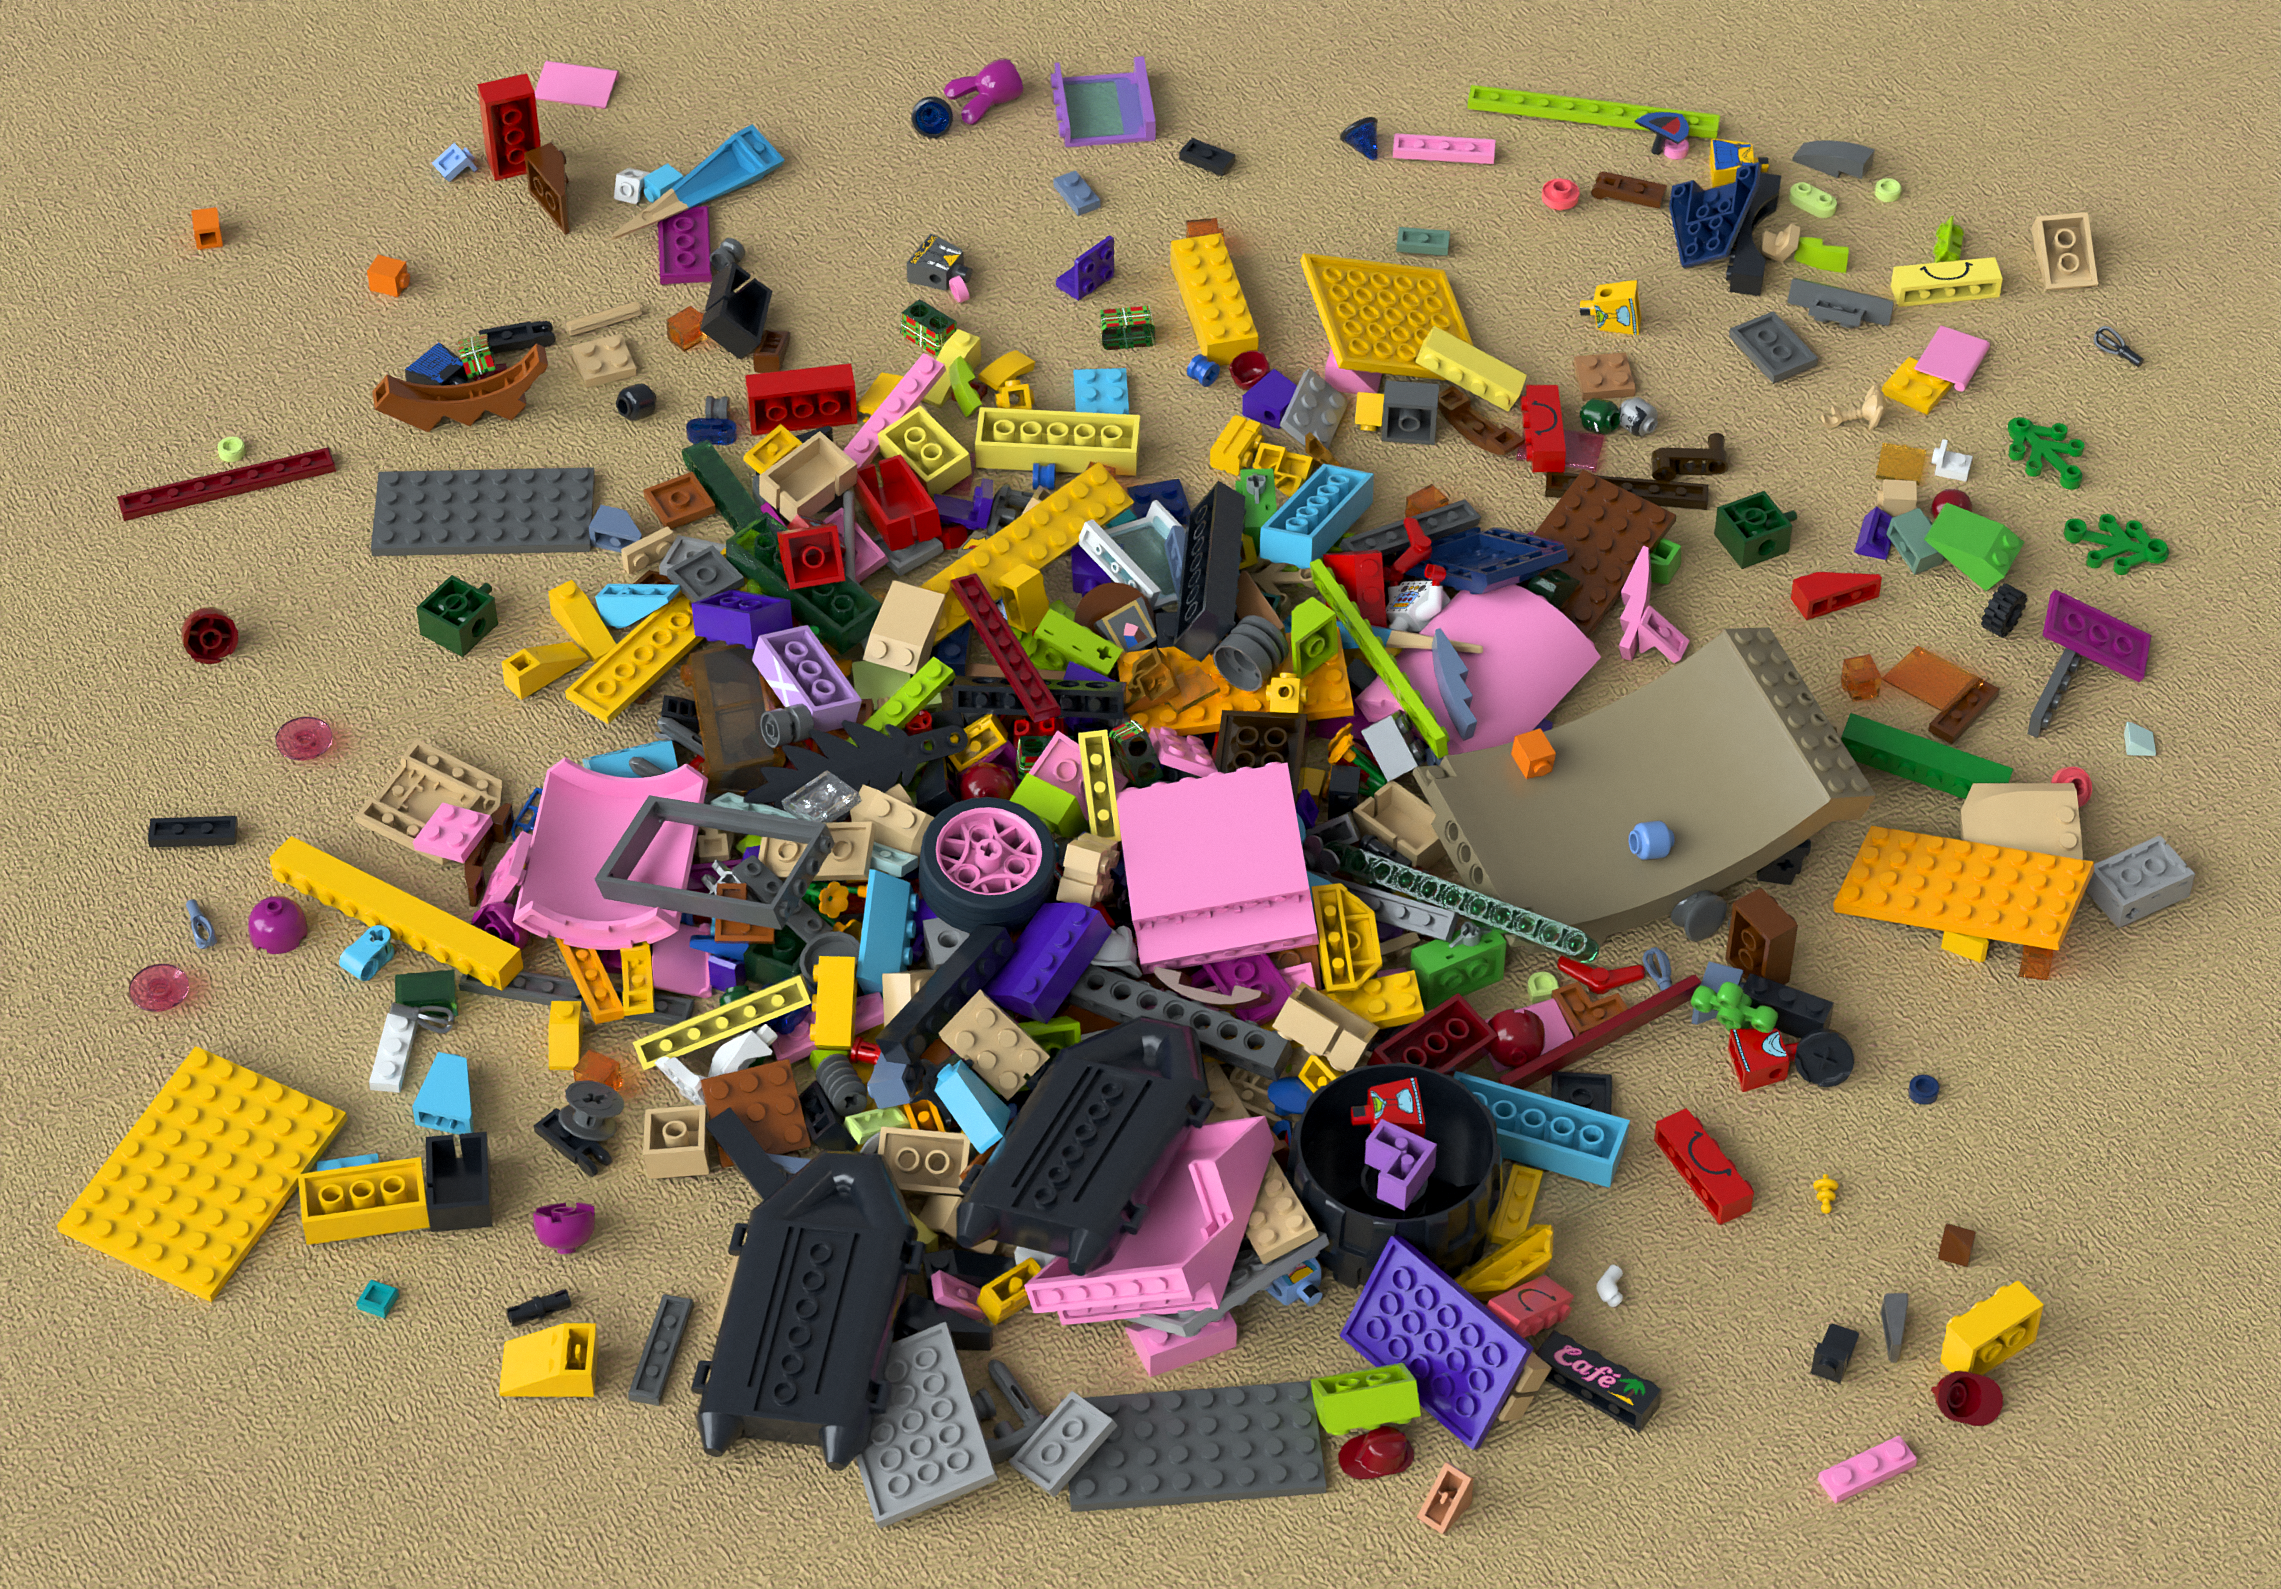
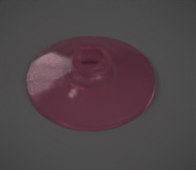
M298 717L280 727L276 734L275 742L278 751L283 756L292 760L304 761L314 759L325 753L332 743L333 736L331 728L323 720L315 717Z
M155 964L142 969L133 977L129 986V994L133 1003L143 1010L152 1012L165 1011L177 1006L184 1000L189 991V981L186 974L180 968L170 964Z

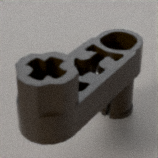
M1721 433L1710 434L1708 436L1709 449L1665 447L1656 449L1651 455L1652 478L1661 481H1671L1675 479L1676 475L1711 476L1725 473L1728 470V454L1725 451L1724 435Z

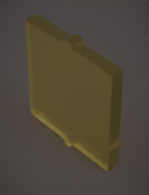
M1882 443L1875 478L1916 481V485L1920 486L1926 450L1907 447L1905 444L1900 446Z
M1196 665L1176 676L1181 692L1165 701L1164 704L1169 705L1177 714H1180L1220 692V688L1212 680L1210 674H1206Z

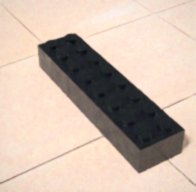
M1219 480L1187 516L1173 646L1200 662L1208 654H1214V650L1222 638L1230 635L1236 625L1234 614L1237 610L1235 605L1239 592L1237 582L1240 577L1239 564L1242 560L1240 550L1243 541L1241 539L1245 528L1243 524V518L1246 513L1244 508L1245 496Z

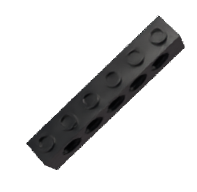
M956 675L953 683V713L1029 716L1006 677ZM1043 679L1061 708V715L1057 717L1124 718L1126 682Z

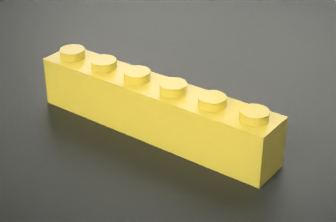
M799 974L637 1039L633 1042L643 1069L646 1070L656 1066L654 1062L659 1058L681 1056L811 1004L812 996L803 974Z

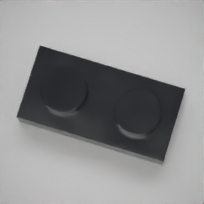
M1191 138L1179 151V160L1223 177L1235 163L1236 154Z

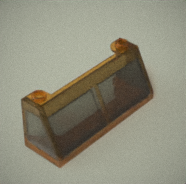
M743 644L727 645L690 653L687 663L682 665L680 671V679L684 681L685 687H691L692 685L705 754V761L700 763L698 772L708 778L707 793L725 794L730 792L745 797L746 794L748 795L755 789L768 783L760 772L762 767H783L786 761L782 746L771 748L762 736L760 727L762 714L776 709L773 692L769 683L752 661L755 649H747Z

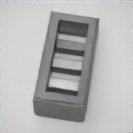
M1907 1293L1885 1294L1883 1297L1880 1314L1888 1358L1891 1363H1897L1900 1356L1909 1301Z

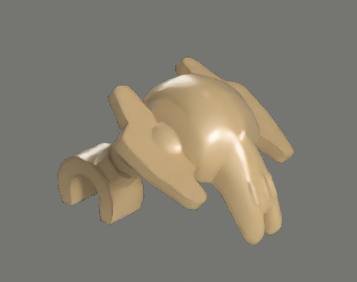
M1873 385L1865 397L1862 409L1858 408L1846 412L1840 411L1836 406H1832V417L1821 416L1824 426L1834 428L1843 421L1864 417L1870 421L1869 429H1873L1878 425L1880 418L1884 416L1887 410L1884 393L1879 386Z

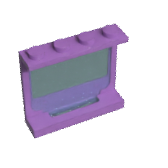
M1144 56L1134 57V72L1062 78L1060 63H1055V73H1050L1051 88H1056L1053 90L1054 105L1059 104V106H1056V120L1061 121L1058 122L1059 137H1064L1065 147L1156 141V121Z

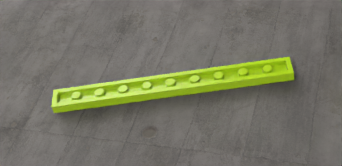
M1471 85L1467 109L1647 131L1650 130L1634 123L1635 120L1655 112L1682 114L1688 123V136L1717 139L1720 115L1476 85Z
M1320 559L1310 562L1314 585L1336 613V616L1436 757L1440 759L1445 755H1449L1447 742L1450 741L1447 730L1444 726L1439 727L1432 709L1424 706L1420 692L1413 690L1407 674L1399 671L1396 659L1392 654H1387L1382 639L1379 636H1374L1369 621L1367 619L1363 620L1360 616L1357 604L1354 601H1349L1344 586L1337 584L1332 569L1330 567L1326 568Z
M933 657L863 725L879 731L890 738L885 730V725L891 724L902 729L956 677L954 671ZM851 737L846 740L857 747ZM805 796L788 813L805 818ZM748 834L735 847L737 853L743 857L747 847L761 845L762 836Z

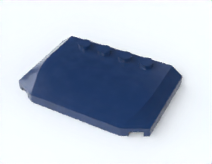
M1474 527L1431 540V557L1428 560L1421 561L1405 574L1425 579V581H1432L1425 577V568L1428 564L1438 565L1446 570V577L1440 582V586L1455 587V590L1470 591V594H1484L1528 580L1558 563L1568 561L1567 549H1564L1563 542L1501 527H1493L1486 531H1481L1480 527ZM1407 549L1396 552V558L1398 559Z

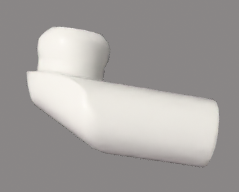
M1611 1265L1596 1286L1600 1298L1603 1302H1607L1610 1307H1616L1623 1300V1295L1618 1292L1616 1285L1623 1272L1616 1265Z

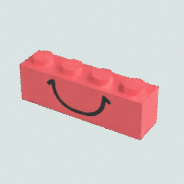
M1543 1275L1490 1299L1486 1308L1525 1339L1530 1335H1536L1540 1330L1549 1329L1557 1322L1562 1323L1571 1312L1572 1308L1569 1305L1574 1295L1546 1275Z

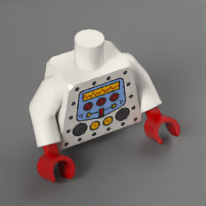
M1428 564L1425 568V577L1432 581L1402 582L1400 586L1398 583L1402 580L1404 574L1398 573L1392 568V565L1391 568L1383 567V578L1390 581V587H1388L1389 604L1386 607V618L1391 623L1389 629L1421 632L1451 601L1443 591V586H1440V582L1446 577V570L1443 567Z

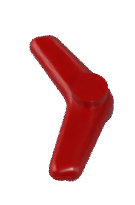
M1406 517L1403 521L1411 546L1392 565V568L1400 574L1406 573L1421 561L1428 560L1432 554L1431 539L1425 535L1417 519Z
M1565 955L1560 956L1557 963L1560 971L1586 985L1595 994H1605L1610 989L1640 981L1645 977V968L1642 965L1612 970L1602 967L1594 969Z

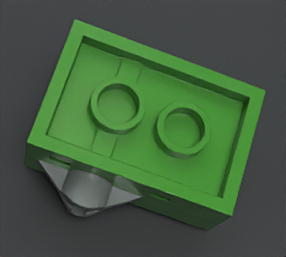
M1273 468L1241 469L1240 481H1235V491L1245 496L1244 508L1246 513L1243 518L1245 528L1242 533L1252 537L1256 556L1260 554L1261 527L1277 512Z
M1489 918L1480 922H1465L1460 930L1453 933L1450 943L1436 939L1411 950L1410 971L1415 970L1422 1005L1426 1011L1438 1007L1457 993L1463 997L1503 980L1506 941Z

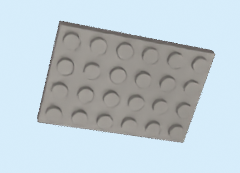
M1317 1231L1318 1237L1264 1265L1248 1237L1242 1238L1219 1309L1208 1307L1202 1311H1195V1309L1187 1311L1178 1310V1313L1139 1314L1140 1317L1124 1320L1185 1338L1193 1337L1208 1323L1223 1318L1225 1312L1234 1306L1246 1303L1249 1297L1257 1291L1269 1288L1273 1284L1272 1281L1282 1275L1293 1272L1301 1262L1319 1255L1320 1250L1329 1245L1326 1233Z
M943 1322L893 1343L883 1380L893 1383L887 1411L885 1414L875 1412L868 1444L856 1456L875 1523L879 1529L998 1480L947 1323Z

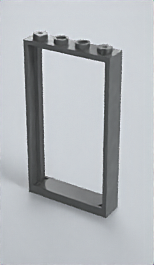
M649 795L595 877V881L604 899L654 908L659 907L665 910L782 930L790 916L793 915L799 901L806 894L807 888L815 875L819 873L820 867L828 854L832 852L835 843L825 823ZM665 821L808 844L771 904L627 880Z

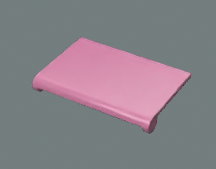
M546 61L535 90V97L538 100L606 109L615 80L617 81L619 78V71Z
M1940 325L1914 369L1955 383V389L1962 392L1989 350L1990 343Z
M703 923L699 928L680 924L677 932L652 943L653 988L701 998H710L712 996L708 959L711 953L690 947L692 935H710V924Z
M1554 998L1514 1010V1013H1524V1009L1530 1010L1538 1015L1544 1023L1545 1047L1541 1055L1574 1038ZM1491 1018L1486 1019L1484 1021L1488 1024ZM1489 1052L1488 1057L1496 1073L1510 1069V1067H1505L1498 1063Z

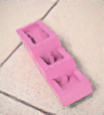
M1645 546L1642 547L1621 591L1623 604L1626 607L1620 617L1622 631L1625 634L1619 644L1621 658L1629 661L1633 660L1639 645L1638 625L1650 601L1651 558L1649 548Z

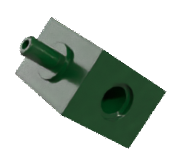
M1762 491L1717 507L1714 535L1740 568L1744 569L1789 552L1792 524L1790 522L1797 520V513L1794 510L1782 513L1769 495Z
M451 575L416 607L420 635L464 657L498 625L495 597L489 595L492 592V586L489 583H484L478 589Z

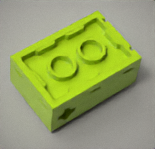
M1050 608L1040 625L1033 629V638L1026 653L1033 665L1038 669L1066 671L1069 662L1072 661L1110 678L1123 649L1119 648L1114 642L1096 635L1088 627L1081 626L1068 619L1063 613L1056 612Z

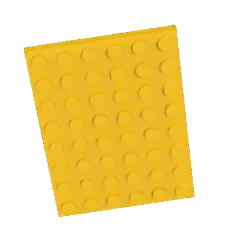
M195 1046L57 1224L58 1231L212 1302L299 1186L298 1174L308 1173L348 1120L347 1114L342 1110Z

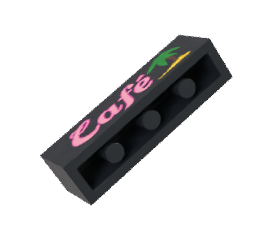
M1553 1330L1535 1353L1552 1367L1545 1381L1639 1433L1660 1406L1661 1388L1657 1387L1652 1381L1633 1374L1625 1366L1617 1365L1604 1358L1599 1352L1582 1346L1570 1336L1562 1335Z

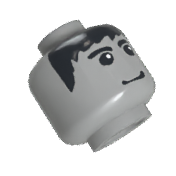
M1640 397L1627 399L1619 408L1620 425L1637 437L1644 436L1656 429L1658 425L1657 409Z

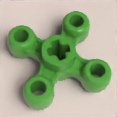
M1724 982L1718 993L1707 986H1699L1691 998L1692 1007L1700 1012L1708 1013L1712 1009L1717 1010L1716 1019L1725 1025L1728 1032H1730V1029H1749L1750 1025H1752L1758 1031L1769 1033L1777 1022L1778 1014L1774 1009L1767 1006H1759L1757 1009L1751 1008L1752 999L1743 993V989L1739 985L1732 982Z

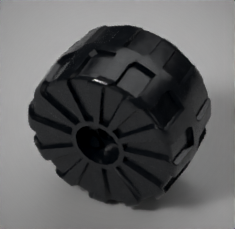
M1397 1062V1064L1365 1065L1346 1071V1074L1334 1079L1326 1086H1321L1307 1100L1306 1109L1301 1120L1297 1121L1293 1127L1286 1179L1315 1226L1316 1231L1326 1233L1329 1245L1321 1249L1315 1259L1332 1271L1333 1279L1336 1282L1352 1289H1356L1359 1285H1366L1391 1236H1402L1453 1280L1461 1275V1270L1464 1266L1473 1265L1481 1259L1491 1242L1495 1220L1501 1203L1503 1187L1502 1150L1497 1145V1124L1488 1107L1482 1105L1477 1097L1467 1089L1465 1084L1450 1075H1444L1437 1071L1420 1067V1065ZM1417 1077L1425 1119L1424 1139L1437 1144L1434 1170L1404 1211L1377 1198L1378 1175L1381 1171L1365 1163L1366 1140L1372 1133L1371 1125H1353L1351 1107L1366 1106L1368 1103V1090L1371 1087Z

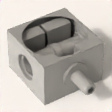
M939 918L924 920V952L928 970H938L970 936L969 933L953 928Z

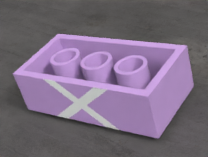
M808 625L764 634L758 637L752 661L785 707L801 703L806 705L813 717L814 729L822 732L843 728L841 723L844 720L856 722L862 700Z

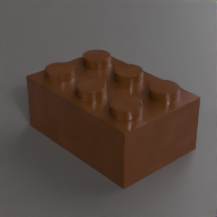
M1762 888L1736 900L1732 906L1725 960L1733 968L1743 970L1742 977L1745 980L1752 973L1783 985L1790 981L1798 929L1796 920L1793 916L1788 915L1778 905L1775 898L1769 896Z

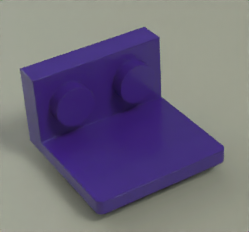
M1110 235L1076 258L1074 266L1056 278V287L1079 301L1086 295L1091 294L1104 282L1109 281L1114 276V238Z
M982 478L981 486L975 487L972 501L934 494L933 502L938 508L940 522L945 524L960 523L972 530L986 529L993 502V480Z

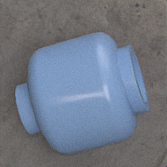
M1662 821L1638 823L1629 834L1630 850L1641 860L1666 857L1675 841L1672 830L1668 829L1667 825Z

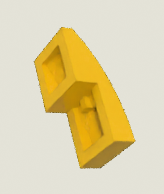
M1014 350L987 366L979 374L978 379L999 391V388L1005 387V381L1016 380V376L1033 371L1035 361L1018 350Z

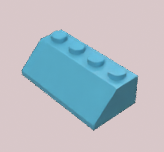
M873 869L869 871L856 978L864 995L880 992L883 998L882 974L907 971V965L912 964L913 952L910 947V939L914 938L916 934L913 914L914 911H918L919 896L914 893L909 882Z

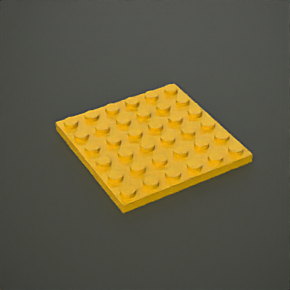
M1303 253L1300 262L1340 369L1447 380L1415 363L1422 343L1431 329L1436 326L1473 346L1444 270Z

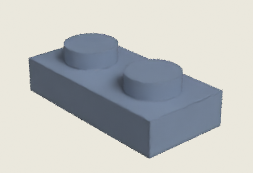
M1076 170L1053 179L1055 189L1078 216L1100 208V199Z

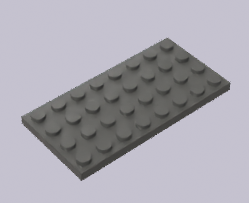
M591 467L379 472L371 541L372 556L590 552L589 525L593 518L595 469Z
M1311 1381L1083 1397L1084 1400L1113 1419L1117 1427L1069 1480L1071 1512L1326 1493L1325 1472Z

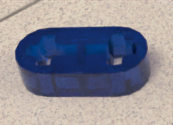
M695 418L686 425L687 439L693 444L729 445L737 439L736 424L729 419Z

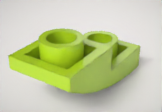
M1799 237L1794 260L1814 268L1846 273L1849 247L1823 245V238Z
M959 356L949 367V374L957 403L967 418L973 415L982 403L977 391L970 386L976 378L973 369L968 362L964 361L962 356Z

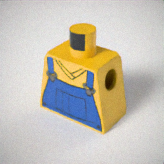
M1711 139L1709 163L1712 188L1734 183L1737 168L1759 162L1762 165L1761 172H1768V157H1754L1753 146L1750 143Z

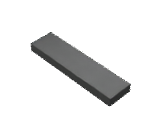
M663 1294L628 1393L629 1401L656 1406L660 1405L694 1307L693 1299Z

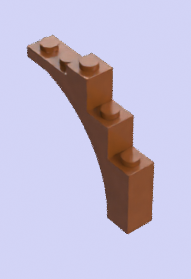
M535 344L517 364L496 375L470 383L446 386L424 385L386 375L372 391L374 408L376 411L426 432H429L436 424L440 423L443 415L467 426H471L477 418H480L484 410L512 421L518 413L524 410L527 404L525 392L531 388L532 383L547 369L548 361L545 347Z

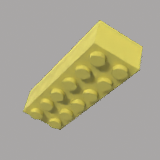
M980 407L975 440L976 468L1033 471V463H1040L1042 466H1048L1052 463L1056 465V472L1083 473L1100 462L1111 475L1136 476L1140 444V415Z

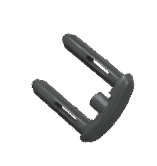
M1010 484L999 488L993 497L987 522V535L993 536L1003 529L1000 527V524L1009 525L1016 520L1017 510L1006 508L1008 505L1026 508L1034 493L1012 490Z
M660 717L657 721V726L662 733L722 769L723 773L720 777L708 769L704 773V776L708 778L706 789L709 792L705 795L703 804L711 805L712 800L727 793L740 765L738 754L730 755L672 718ZM632 757L629 760V766L633 772L642 778L666 773L644 758Z
M996 1359L991 1360L988 1364L989 1375L1023 1421L1024 1427L1015 1431L1010 1422L1006 1420L999 1422L994 1427L993 1433L998 1440H995L993 1437L986 1440L993 1464L1012 1458L1048 1418L1047 1415L1040 1414L1007 1366Z

